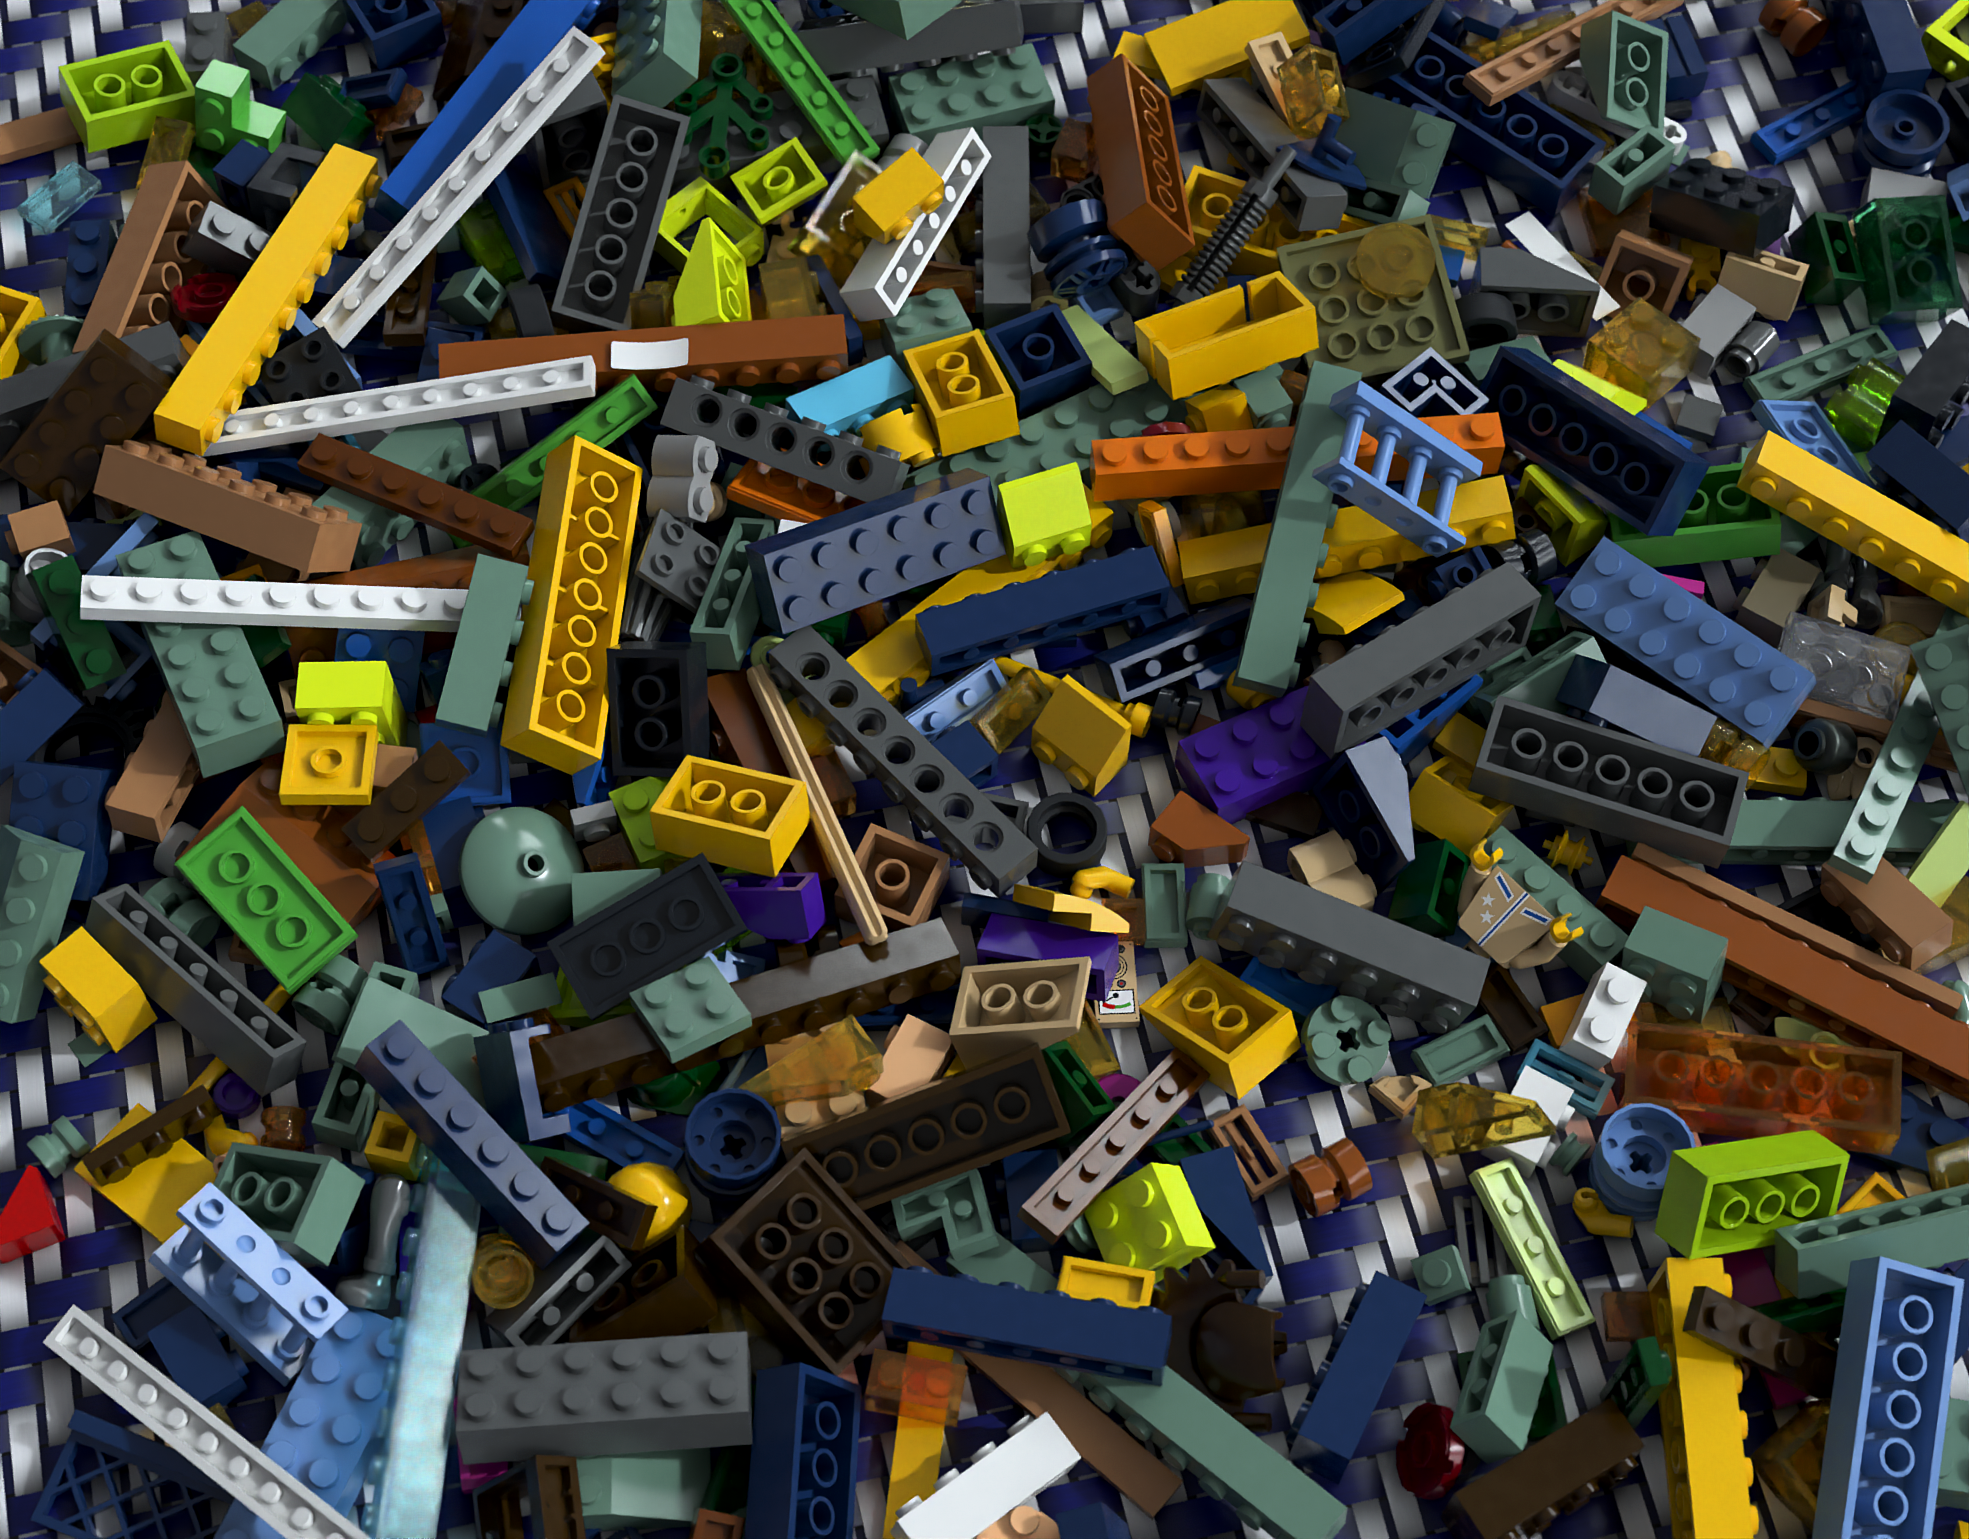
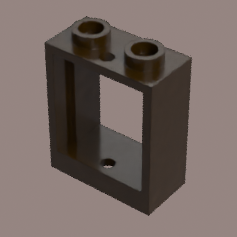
M534 1455L472 1490L477 1539H487V1532L491 1534L492 1539H524L520 1500L528 1495L534 1539H586L576 1457Z

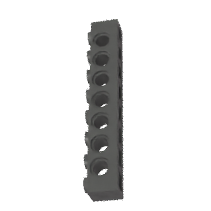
M810 625L796 630L769 651V675L774 679L777 687L782 691L788 690L797 698V704L802 712L810 719L816 717L825 726V732L831 741L839 747L844 745L853 754V759L857 766L867 775L872 773L882 783L884 792L893 802L904 804L911 811L910 815L915 824L924 832L930 830L940 840L939 843L942 850L950 855V859L953 861L959 859L969 869V874L978 887L982 890L989 889L997 898H1000L1014 884H1017L1037 867L1038 847ZM813 674L821 676L817 680H808L805 677ZM838 702H846L850 704L849 706L844 708H837L833 706L835 703ZM865 730H875L878 732L873 736L861 734ZM897 757L907 760L903 764H893L889 761ZM932 786L936 790L931 793H923L918 788ZM952 814H959L964 816L965 819L953 822L948 820L947 817ZM980 843H989L995 848L989 851H982L975 846Z

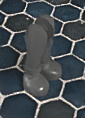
M1828 539L1826 546V568L1824 572L1825 582L1815 587L1807 595L1806 609L1808 603L1831 584L1846 590L1845 601H1847V583L1849 581L1851 562L1855 564V574L1852 584L1853 593L1849 604L1858 610L1857 623L1854 627L1858 629H1871L1878 626L1883 619L1884 613L1882 601L1875 592L1879 580V567Z
M396 1172L383 1174L373 1186L369 1207V1243L363 1258L364 1269L359 1273H351L348 1276L340 1275L337 1278L334 1296L342 1303L374 1310L388 1308L391 1297V1275H395L397 1265L396 1251L402 1220L404 1216H407L411 1205L410 1187L407 1180L401 1174Z

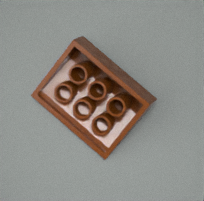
M268 759L236 788L175 860V862L179 860L230 815L243 806L345 921L355 929L384 901L373 864L396 858V856L387 850L372 863L341 830L349 820L330 805H281L279 790L282 768Z

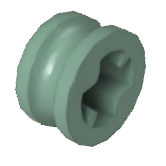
M1574 1132L1564 1140L1548 1162L1552 1166H1561L1562 1174L1566 1177L1577 1167L1591 1148L1587 1142L1580 1144L1577 1141L1578 1135Z

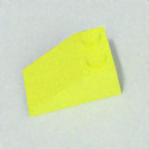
M710 217L703 219L674 293V315L671 316L672 326L752 321L746 259Z

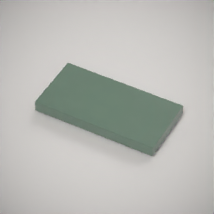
M371 976L366 977L331 1060L357 1071L354 1066L366 1045L401 1019L487 1112L473 1037L487 1035L489 1032Z

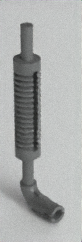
M1285 144L1260 180L1252 176L1242 188L1243 194H1238V200L1233 201L1234 206L1228 208L1230 213L1225 212L1224 216L1226 219L1221 218V225L1217 224L1215 227L1217 231H1212V237L1206 239L1208 243L1202 245L1204 250L1200 249L1198 251L1200 256L1195 255V262H1190L1189 264L1191 268H1186V274L1181 275L1182 281L1178 280L1169 292V295L1175 299L1170 309L1201 299L1204 296H1209V290L1215 289L1213 284H1218V278L1224 276L1222 272H1227L1228 268L1226 265L1231 266V259L1235 260L1237 257L1235 253L1241 252L1239 247H1244V241L1250 239L1248 235H1253L1254 231L1252 228H1258L1257 222L1261 223L1263 220L1261 216H1266V210H1270L1279 198V195L1272 189L1298 154L1294 149ZM1135 337L1129 340L1131 345H1126L1125 349L1139 361Z

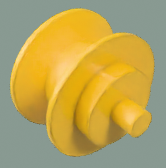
M1566 829L1563 837L1556 835L1554 842L1545 839L1542 847L1550 850L1547 857L1553 860L1550 868L1553 869L1558 863L1567 866L1568 876H1571L1573 869L1580 871L1583 863L1591 866L1594 858L1586 855L1589 847L1583 845L1586 836H1583L1578 842L1569 839L1568 829Z

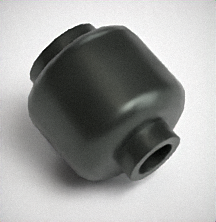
M1824 718L1808 720L1801 725L1794 738L1793 751L1797 762L1805 770L1835 775L1843 773L1853 764L1858 751V742L1854 731L1847 724Z

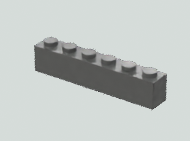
M1244 77L1204 79L1196 114L1246 172L1260 180L1279 154L1275 151L1276 147L1299 142L1300 140ZM1291 162L1272 189L1279 195L1274 204L1298 232L1338 229L1343 212L1347 207L1348 193L1339 183L1323 178Z
M983 126V144L991 154V158L975 183V194H983V200H975V223H983V229H975V253H983V259H975L976 283H983V289H976V313H984V329H990L1031 313L1030 243L1027 237V233L1030 230L1028 126Z
M127 883L92 898L84 929L159 1006L260 1096L263 1097L295 1080L307 1043L303 1037Z

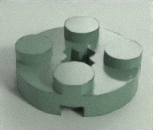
M1348 996L1333 998L1316 1006L1303 1023L1301 1044L1305 1043V1050L1308 1055L1306 1061L1310 1069L1327 1083L1336 1086H1346L1364 1082L1375 1076L1387 1059L1391 1028L1371 1005L1361 999ZM1348 1032L1354 1042L1353 1048L1350 1047L1342 1051L1339 1048L1341 1040L1336 1037L1337 1033L1343 1034Z

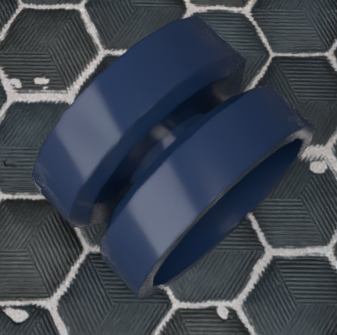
M1894 89L1883 92L1871 101L1852 146L1853 159L1859 170L1867 177L1872 168L1891 170L1918 177H1928L1950 131L1949 118L1939 103L1921 92L1909 89Z

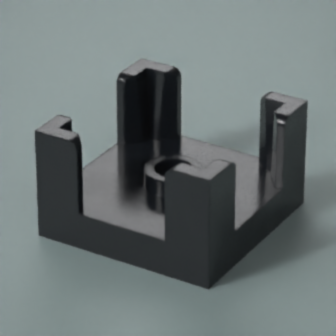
M281 142L246 187L252 223L274 234L303 191L299 164L318 168L325 159V152Z

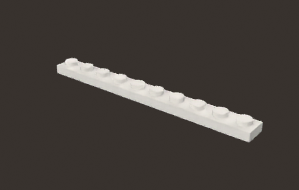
M573 26L312 322L318 328L324 326L332 339L344 349L606 54L600 45Z
M592 355L241 409L234 415L229 414L224 422L219 440L216 443H211L203 456L199 457L314 440L319 433L328 437L594 397L596 366Z
M82 575L80 619L458 632L468 590ZM520 604V608H519L517 620H520V618H521V604Z
M74 1304L43 1341L45 1345L286 1539H372Z

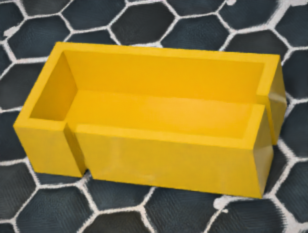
M1280 271L1247 282L1251 319L1249 322H1246L1243 288L1240 285L1134 322L1139 362L1154 379H1157L1158 384L1172 400L1190 397L1195 392L1215 385L1226 384L1231 379L1251 372L1262 371L1270 365L1300 357L1306 352L1319 348L1315 306Z

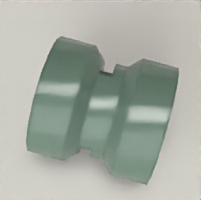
M64 1115L52 1123L51 1131L53 1133L50 1135L46 1133L44 1136L37 1135L26 1143L30 1151L54 1179L66 1170L70 1156L82 1158L92 1150L82 1135Z

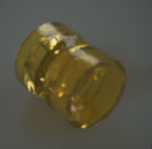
M1718 717L1698 757L1748 772L1749 776L1744 791L1746 792L1766 767L1770 759L1771 750L1752 737L1742 739L1739 728L1722 717Z
M500 1233L484 1235L475 1241L468 1250L465 1261L467 1276L482 1302L493 1308L505 1309L514 1307L526 1299L532 1290L534 1282L533 1267L523 1249L512 1237Z

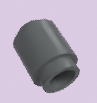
M1749 322L1726 348L1723 362L1727 370L1740 378L1756 374L1780 346L1776 330L1765 322Z

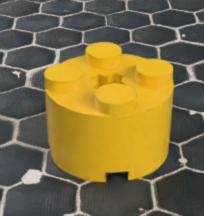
M920 403L911 405L914 411L912 413L904 415L902 409L899 408L859 428L863 435L860 438L864 439L861 447L876 452L879 444L902 453L899 461L909 464V470L915 467L919 470L940 460L938 456L940 452L938 442ZM861 458L858 461L865 476H867L869 462L866 458Z

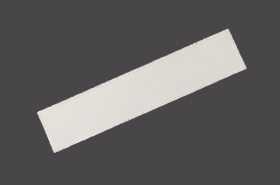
M1529 211L1505 224L1534 256L1597 283ZM1601 286L1592 315L1595 321L1620 307Z

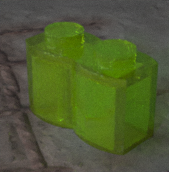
M1874 357L1865 366L1858 363L1845 382L1849 387L1845 392L1837 389L1825 406V410L1830 412L1827 417L1838 433L1865 449L1878 434L1891 397L1906 377Z

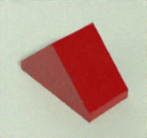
M28 1165L0 1215V1263L2 1264L66 1240L49 1184L40 1171L31 1165Z

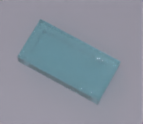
M72 160L19 205L17 210L20 217L47 236L103 187L100 179Z

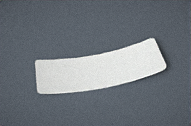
M688 338L662 342L637 343L613 341L611 343L612 368L643 370L671 368L688 364Z

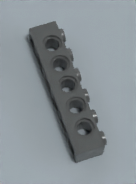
M693 374L689 382L676 377L660 421L661 425L688 435L702 436L714 441L715 445L867 503L902 490L910 468L909 464L899 461L902 453L879 444L876 452L861 447L863 438L842 430L837 438L824 433L826 424L804 416L801 424L787 419L789 410L767 402L764 409L749 405L752 399L751 396L730 388L725 396L712 391L715 385L714 382ZM716 402L720 410L719 416L714 422L708 423L705 418L706 408L711 403ZM754 416L757 428L751 436L745 437L742 432V424L746 418ZM791 430L794 435V443L789 450L782 451L779 447V438L784 431ZM828 444L832 451L831 459L825 465L820 466L816 460V452L821 445ZM866 458L869 462V472L865 478L857 480L853 474L854 464L857 460Z

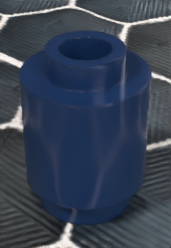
M1446 0L1430 31L1451 45L1457 46L1469 34L1468 31L1462 28L1466 15Z

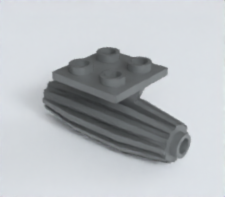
M662 508L656 511L655 517L635 547L629 564L618 644L625 641L658 642L673 617L677 603L692 613L697 614L722 552L721 548L694 531L693 523L681 522Z

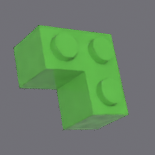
M213 59L195 85L196 146L227 155L241 139H244L256 147H265L273 154L281 142L286 141V111L250 100V70Z

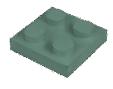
M709 956L629 993L632 1007L671 1064L753 1026L751 1013Z

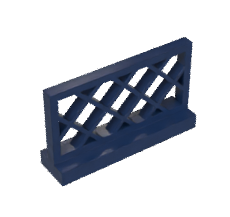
M75 1409L67 1426L72 1431L30 1520L76 1539H135L133 1534L157 1524L161 1538L171 1539L165 1520L189 1510L197 1534L187 1539H208V1537L217 1533L235 1499L232 1494L176 1449ZM82 1443L95 1449L101 1468L77 1477L73 1460ZM106 1454L114 1456L119 1460L109 1464ZM130 1463L136 1465L143 1485L120 1495L112 1471ZM148 1471L162 1477L151 1481ZM67 1475L69 1482L62 1484ZM104 1475L111 1499L88 1509L80 1485ZM170 1481H175L180 1484L185 1503L162 1513L154 1488ZM190 1488L204 1494L193 1498ZM72 1489L80 1513L63 1521L49 1516L48 1513L56 1496ZM146 1492L154 1517L130 1526L123 1502ZM213 1498L228 1503L229 1506L221 1523L204 1530L196 1506ZM115 1507L122 1531L107 1538L97 1536L91 1517ZM83 1521L86 1531L73 1525Z

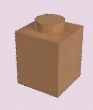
M57 500L7 515L12 529L4 533L13 556L20 554L22 559L25 560L32 551L40 548H53L66 555L76 552L65 516Z

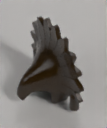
M1202 1257L1192 1259L1188 1278L1175 1267H1166L1163 1272L1166 1291L1154 1287L1150 1307L1157 1308L1165 1315L1172 1316V1335L1166 1366L1250 1432H1270L1272 1429V1416L1270 1413H1246L1243 1411L1246 1399L1275 1392L1286 1385V1378H1277L1274 1362L1275 1356L1288 1352L1287 1332L1274 1330L1275 1320L1283 1318V1313L1260 1306L1245 1304L1238 1292V1289H1263L1266 1281L1264 1271L1236 1270L1234 1261L1226 1259L1221 1262L1213 1275Z

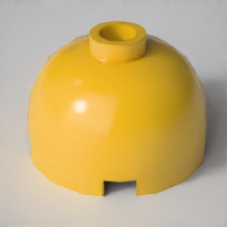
M655 1162L629 1164L613 1174L607 1181L658 1206L643 1249L683 1224L688 1228L693 1211L691 1192L686 1183L683 1184L680 1177L669 1166ZM613 1241L615 1244H617V1245H618L620 1248H622V1249H625V1250H628V1251H632V1252H636V1253H638L639 1251H641V1250L630 1249V1248H628V1247H625V1246H623V1245H621V1244H619V1243Z

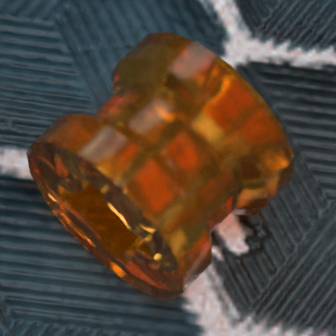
M274 1106L263 1110L260 1123L265 1128V1134L260 1138V1146L303 1152L306 1149V1138L302 1134V1127L307 1122L306 1111L294 1106Z

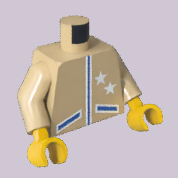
M1482 839L1470 851L1472 862L1463 879L1457 907L1460 917L1457 925L1472 938L1462 949L1487 959L1492 957L1506 969L1512 966L1521 970L1550 962L1567 945V942L1582 936L1584 933L1583 928L1580 927L1570 932L1566 927V920L1572 916L1571 913L1568 912L1557 918L1553 917L1503 869L1496 866L1492 870V866L1503 857L1504 852L1501 848H1498L1491 857L1488 856L1484 851V844L1487 842V839Z

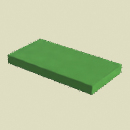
M243 806L174 863L290 995L359 937Z

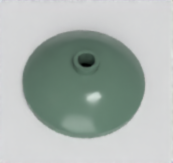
M528 807L504 808L491 813L479 821L469 832L462 845L458 866L461 888L475 913L497 930L520 936H530L546 932L566 920L573 912L571 874L585 873L581 852L570 832L552 816ZM529 858L537 862V872L529 868Z

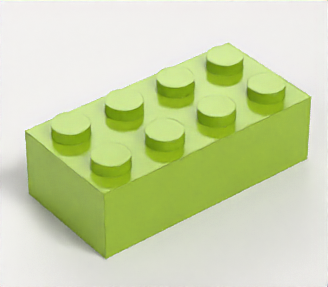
M1815 1130L1674 1150L1671 1153L1654 1233L1689 1260L1775 1245V1229L1836 1215L1850 1154Z

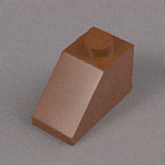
M1180 790L1150 826L1148 846L1164 862L1184 863V868L1242 862L1247 855L1250 837Z

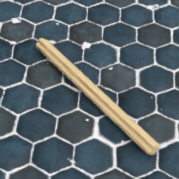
M765 664L750 667L747 670L748 683L791 778L806 782L811 823L861 934L868 945L884 942L888 938V929L777 685L769 675L770 670Z

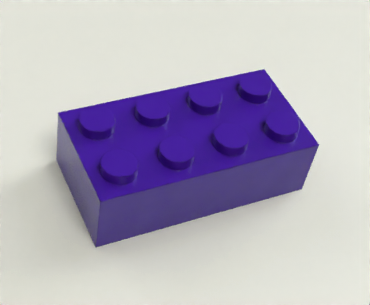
M1309 685L1178 741L1174 766L1197 802L1232 825L1245 819L1246 813L1296 791L1305 793L1312 790L1340 756L1331 760L1300 726ZM1366 740L1357 746L1367 743Z

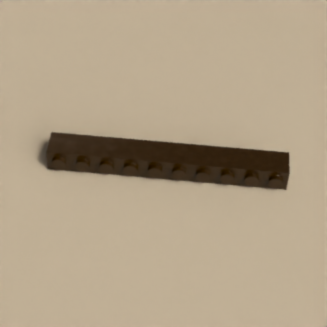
M940 917L889 933L888 938L884 942L875 945H868L863 941L730 982L729 984L751 1013L753 1026L671 1064L636 1012L530 1044L542 1115L558 1112L566 1107L595 1098H602L636 1085L647 1084L655 1079L681 1071H688L725 1057H733L741 1052L766 1044H774L782 1039L818 1030L824 1026L852 1017H860L868 1012L894 1004H901L909 999L945 990L961 982L960 953Z

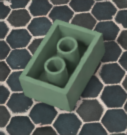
M232 1142L213 1185L293 1259L328 1266L365 1180L331 1156Z

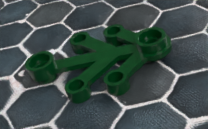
M726 52L717 55L709 66V75L674 98L675 111L678 114L690 117L683 146L688 145L692 141L695 130L713 119L710 142L702 147L698 154L700 171L706 177L713 180L724 177L730 169V155L725 147L729 120L746 135V144L750 150L760 152L769 146L768 129L758 125L732 100L733 89L750 103L751 116L757 121H766L773 116V101L769 96L761 94L746 79V65L734 53ZM717 89L716 98L697 110V100ZM690 101L688 104H682L681 102ZM760 106L767 107L765 109H757V107ZM756 136L763 137V138L760 139V140L752 139V138H754V137H756Z

